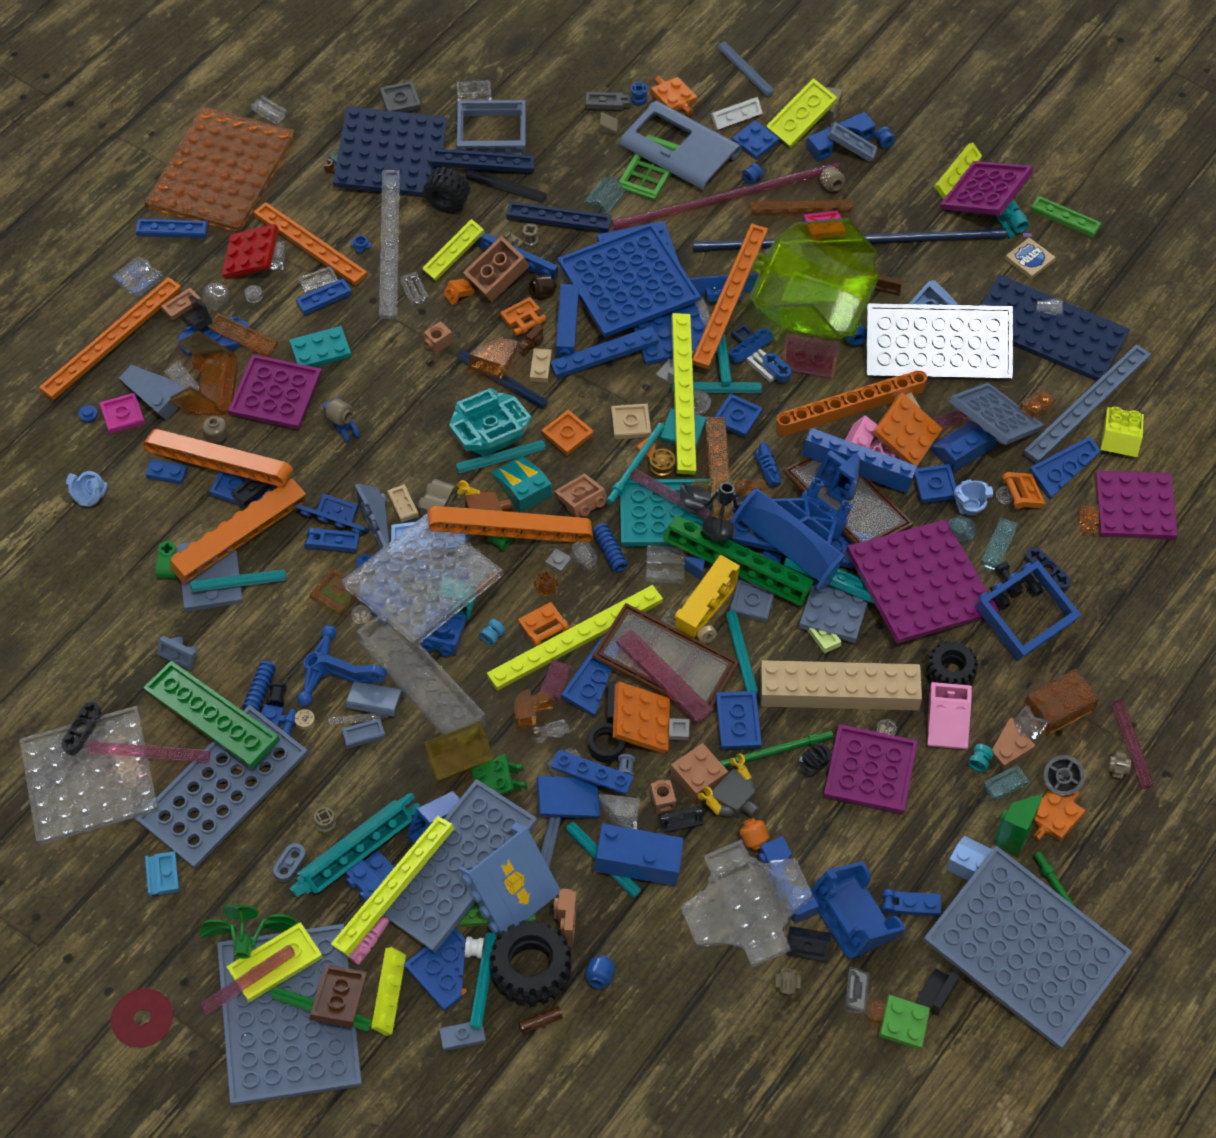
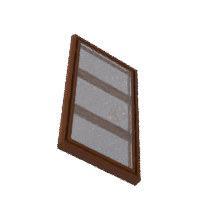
M806 457L785 468L783 473L803 493L805 490H808L812 479L816 478L822 462ZM859 476L855 497L848 504L849 506L852 503L853 508L847 516L848 523L842 532L852 544L905 531L913 527L914 523L871 480ZM823 485L818 493V497L838 511L841 503L826 494L828 488Z
M627 603L624 604L599 646L592 654L593 659L706 718L710 715L716 703V692L724 690L739 664L738 660Z

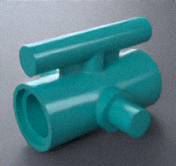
M1014 198L1001 215H995L1002 228H1006L1009 239H1013L1016 236L1011 228L1016 233H1021L1030 225L1027 216L1021 211Z

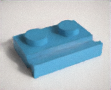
M176 852L154 854L151 857L145 856L149 897L155 894L164 895L180 892Z

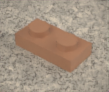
M188 288L163 304L161 308L173 321L193 308L189 296L192 295L200 301L201 298L191 288Z

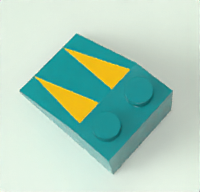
M524 456L491 472L493 478L520 513L552 497L551 482L538 467Z

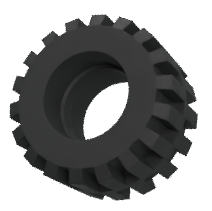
M439 167L431 172L424 185L423 195L426 201L431 206L437 208V210L454 213L462 209L471 188L468 185L469 182L459 172L451 168Z
M949 640L945 641V644L939 643L937 647L932 649L926 667L927 679H930L929 683L972 686L978 669L976 653H972L973 649L971 647L967 648L963 642L962 644H958V641L950 643ZM948 663L955 664L961 671L952 672L945 669L943 665Z

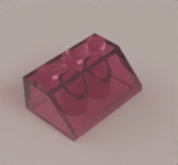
M788 331L786 333L782 360L794 372L834 378L841 340Z

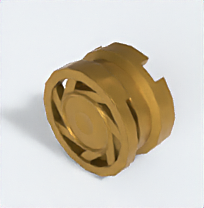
M667 449L654 450L650 455V473L659 478L671 475L674 471V454Z

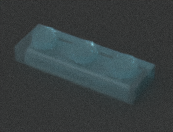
M1000 518L980 565L994 569L998 564L1002 563L1018 528V523Z

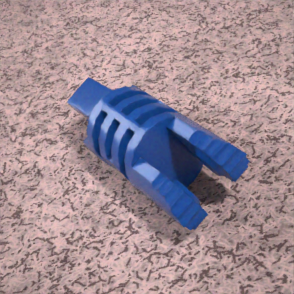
M762 442L759 445L760 449L754 451L755 457L769 486H779L782 482L779 469L768 444Z

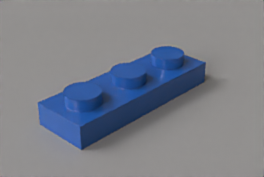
M344 278L297 298L296 304L303 315H307L352 295V291Z

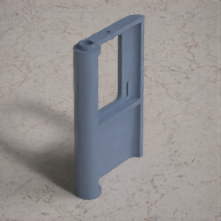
M659 101L652 102L649 105L648 109L623 134L619 145L702 190L711 177L729 158L733 161L737 159L742 149L740 144ZM658 116L690 133V135L675 151H670L637 133L638 129L650 117Z

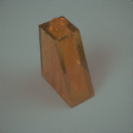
M500 336L472 351L469 357L468 369L502 380L516 356L518 341Z

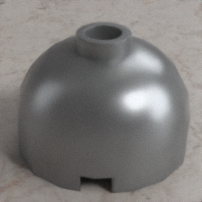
M1058 755L1052 758L1044 769V781L1047 788L1060 796L1076 793L1082 787L1085 780L1082 764L1076 758L1069 755Z

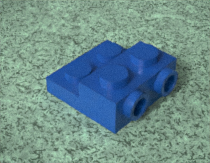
M429 607L418 635V647H421L426 652H431L432 650L440 651L444 656L456 655L461 643V635L467 621V616Z
M376 851L365 861L361 860L345 872V881L350 888H356L359 891L360 898L366 902L395 867L379 851Z

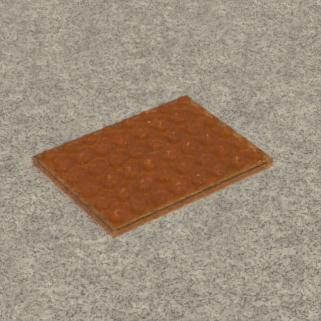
M202 106L144 202L145 207L195 221H207L210 225L241 232L296 135L295 130Z

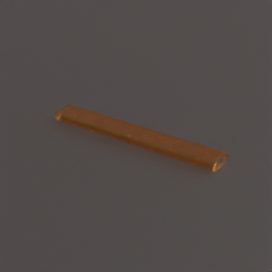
M706 417L711 498L716 493V489H719L720 484L730 483L724 417ZM717 497L712 502L713 517L719 519L722 505L718 502ZM732 502L725 505L722 520H732Z

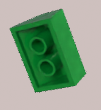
M1038 795L1014 802L1009 810H1004L994 837L997 840L996 846L1004 852L1019 857L1034 824L1043 798L1042 796Z

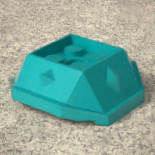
M489 388L457 402L449 426L450 431L466 451H473L482 456H487L521 441L525 431L532 424V417L515 396L497 393V390Z

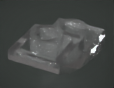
M179 360L164 371L171 380L179 382L191 394L200 388Z

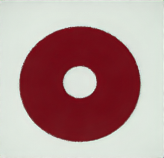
M147 988L133 990L124 995L116 1003L111 1014V1027L115 1036L124 1044L133 1047H145L158 1042L169 1031L173 1021V1009L167 997L159 991ZM147 1010L150 1013L151 1018L146 1025L140 1026L134 1022L133 1017L137 1011Z

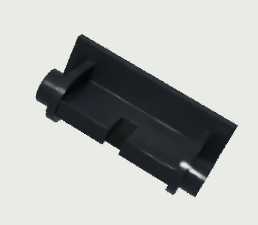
M699 806L659 814L664 833L704 825L701 816L702 809Z

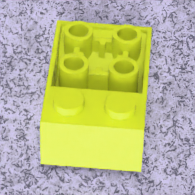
M1107 407L1101 450L1138 457L1143 438L1144 414L1134 410L1125 411L1119 407Z

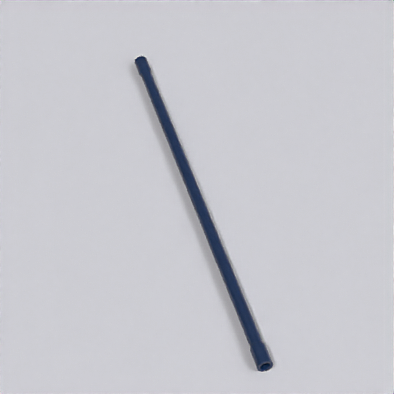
M990 228L987 230L844 235L819 238L765 239L761 248L981 238L1002 239L1006 238L1007 232L1006 228ZM744 240L693 241V252L741 249Z

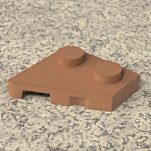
M1010 718L992 749L994 751L993 758L1004 769L1033 751L1035 744L1018 724Z

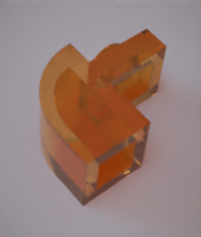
M526 689L518 694L514 701V719L517 729L536 726L535 711L553 708L551 692H539L531 695L530 689Z

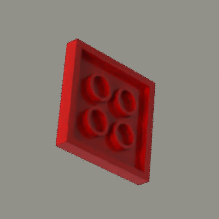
M276 224L230 235L222 270L224 279L270 269L279 229Z

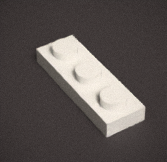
M758 97L713 112L711 117L715 130L760 115L762 114V109Z

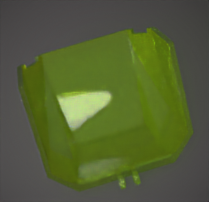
M850 218L796 222L774 239L767 256L763 253H757L756 259L759 262L754 261L752 267L760 273L750 297L756 309L767 319L793 332L829 339H841L845 336L855 335L879 279V271H876L874 258L877 256V251Z

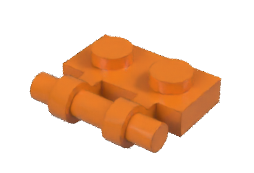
M531 297L500 312V317L509 328L518 327L513 330L515 336L524 335L537 324L541 326L543 322L547 321L544 314L539 317L537 316L540 313V308ZM530 318V319H531L530 322H528V323H526V324L523 322V321H525V320H527V319Z

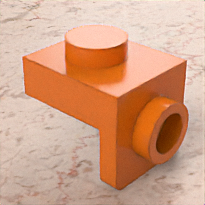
M465 279L451 280L443 295L452 305H456L459 297L473 296L475 289Z

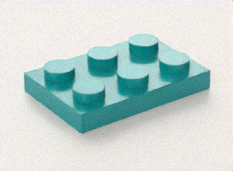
M341 326L289 340L297 364L317 367L352 357Z

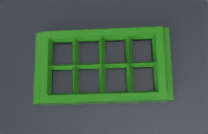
M651 135L646 136V138L670 151H675L680 146ZM635 154L621 177L617 188L655 201L672 173L654 166L653 162L650 165L639 161L642 156ZM636 165L648 168L645 175L633 170ZM651 170L663 174L660 180L649 177L648 175L650 174ZM630 175L642 179L639 185L628 182L627 180L629 179ZM645 180L657 184L654 190L642 187Z

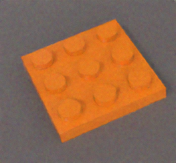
M900 393L872 433L903 461L917 466L943 428L905 394Z
M620 681L616 683L613 738L665 754L668 751L670 698Z

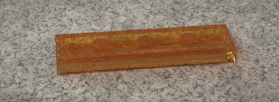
M217 313L212 319L213 323L208 325L210 330L267 357L278 346L277 340L220 313Z

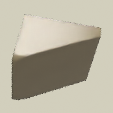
M601 112L600 133L617 134L618 119Z

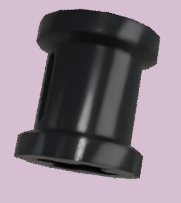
M272 682L269 686L271 691L270 697L267 698V705L283 707L284 692L287 691V686L280 682Z

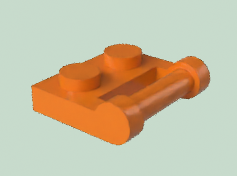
M1007 472L1002 476L1003 482L1007 484L1013 497V504L1016 509L1022 507L1042 508L1045 505L1032 474Z
M552 602L518 619V624L535 647L552 635L569 629L567 621L562 618ZM554 623H557V625H555V626H553V627H551V628H549V629L543 631L542 633H540V634H538V635L535 634V633H537V632H539V631H541V630H543V629L549 627L550 625H552V624H554Z

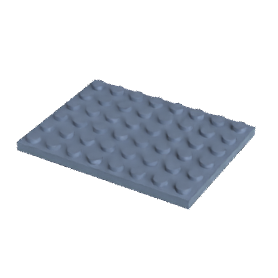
M998 846L994 847L923 939L926 944L1058 1049L1065 1045L1132 953L1125 945Z
M344 924L305 929L323 958L277 987L315 1000L325 965L349 969L348 957L331 945L344 929ZM281 933L258 936L255 947H251V951ZM233 940L217 942L231 1106L361 1087L362 1079L356 1028L310 1020L311 1012L272 999L271 992L273 989L248 1003L226 967L239 959L233 955Z

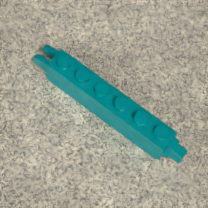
M413 793L405 795L398 801L393 800L297 873L299 877L296 878L297 882L289 888L292 894L299 897L303 893L320 892L412 821L411 816L415 814L417 808L421 807L419 803H416L407 809L405 808L414 799Z

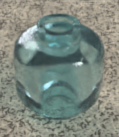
M962 515L955 516L949 520V532L958 541L965 543L975 537L977 529L974 521Z

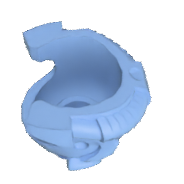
M86 471L79 478L77 475L70 473L66 480L69 488L68 493L71 498L79 505L87 507L95 505L104 496L108 485L100 475L93 471Z
M966 480L961 482L954 490L959 512L973 516L982 512L987 506V498L993 497L992 486L989 487L987 483L982 481Z

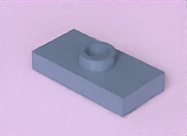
M470 1022L439 1028L443 1051L486 1043L483 1024L480 1030L471 1029Z

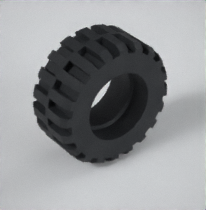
M526 920L520 921L518 926H515V924L508 926V931H502L499 934V940L494 941L493 950L490 954L491 974L494 984L498 986V991L502 995L506 993L507 999L511 1002L514 999L518 1000L519 1005L524 1006L525 1002L530 1003V1006H537L536 1002L546 1004L549 1002L550 997L553 999L557 998L559 990L564 991L567 981L570 980L572 969L570 946L567 945L565 936H560V931L556 927L550 929V924L543 922L541 925L538 924V920H532V923H526ZM533 949L545 953L551 959V965L544 973L538 976L527 977L514 971L511 967V961L520 952Z

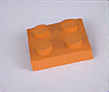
M570 410L564 412L541 430L542 435L566 456L594 435V431Z

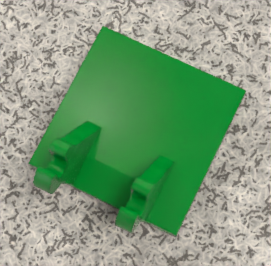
M505 753L472 768L474 781L476 779L500 795L513 790L522 791V787L528 788L526 782H518L511 779L510 773L517 774L519 773L518 770L524 771V766L508 762V757Z

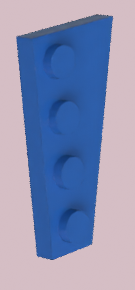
M1090 436L1030 467L1029 472L1050 500L1087 466L1101 450Z
M604 636L561 694L562 699L592 717L596 715L612 670L611 667L592 658V654ZM611 642L604 654L616 659L619 645Z

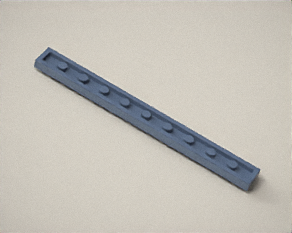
M1136 344L1024 450L1023 454L1036 464L1041 462L1150 359L1151 354Z

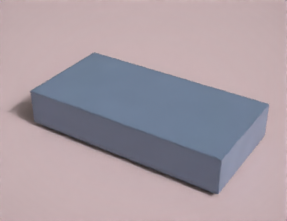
M380 718L342 728L347 749L386 738Z

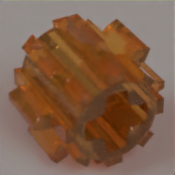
M545 570V572L537 573L534 586L537 587L538 593H543L547 596L549 593H555L558 580L555 579V573Z

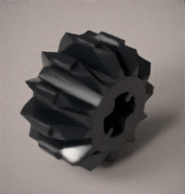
M817 742L803 753L799 758L798 765L804 773L814 776L828 765L833 754L826 745Z

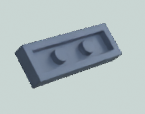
M834 121L827 137L871 162L874 159L877 147Z

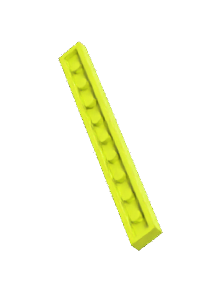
M672 313L677 474L695 475L696 449L690 314Z
M651 585L487 672V677L498 691L607 633L625 603L646 612L663 603V598L655 587ZM628 615L623 624L633 618Z

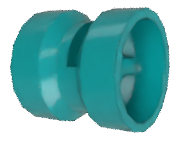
M977 744L973 750L974 755L970 757L968 765L976 771L985 772L989 766L988 761L992 760L994 751L987 745Z

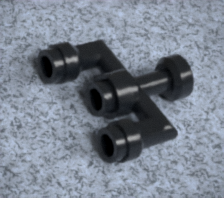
M1002 562L994 568L996 574L1002 575L1006 582L1008 581L1007 577L1011 575L1008 562ZM1029 574L1007 589L1010 595L1017 597L1023 593L1021 583L1026 582L1029 586V592L1034 597L1039 596L1044 591L1040 582H1037L1032 574ZM1003 593L995 598V603L1001 610L1011 605L1008 596Z

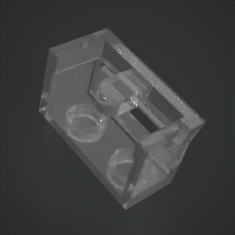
M490 80L457 82L458 101L491 100ZM487 95V98L478 99V96ZM462 96H471V99L462 100Z

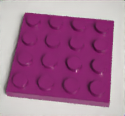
M973 161L940 203L942 210L1001 215L1034 172L1033 167L1030 165Z
M252 354L228 410L229 415L299 430L321 377L322 370L321 368Z
M1096 470L1100 537L1176 540L1178 535L1171 473Z
M839 724L824 797L904 814L918 740Z

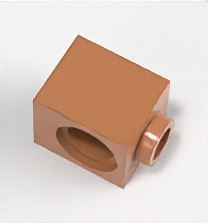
M441 321L424 332V344L427 349H431L435 354L453 343L452 332Z
M658 780L651 783L650 794L655 813L660 814L676 810V798L671 780ZM663 793V794H666L667 796L661 797V796H659V794Z

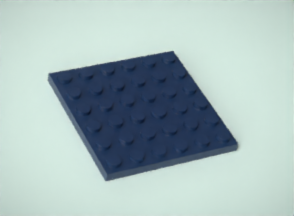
M347 106L333 187L424 197L423 188L431 172L440 167L431 166L432 148H444L448 117Z

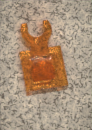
M1080 505L1079 525H1083L1081 535L1085 536L1086 530H1090L1092 537H1094L1097 531L1096 526L1099 523V506Z

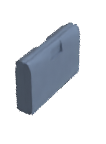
M354 681L346 701V708L394 717L401 700L402 690Z

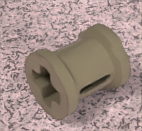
M526 224L522 230L524 245L528 247L536 246L538 244V227L535 224Z

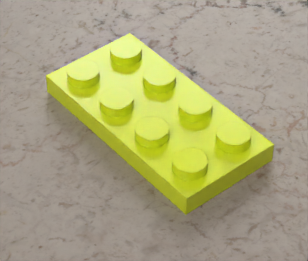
M813 78L766 127L788 147L792 148L838 101V98Z
M300 922L251 951L250 958L238 959L226 967L246 1000L250 1003L323 957Z

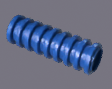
M602 523L597 525L593 529V534L600 544L603 553H605L609 565L614 572L623 571L628 566V562L625 556H623V552L611 533L608 524Z
M261 661L259 663L251 687L248 690L249 692L246 695L247 697L244 700L245 703L242 705L244 710L251 705L258 712L260 711L259 708L262 706L276 671V666L272 662Z

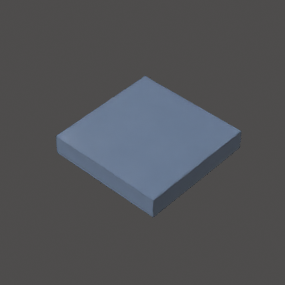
M738 579L730 611H736L737 616L767 622L775 594L747 580Z

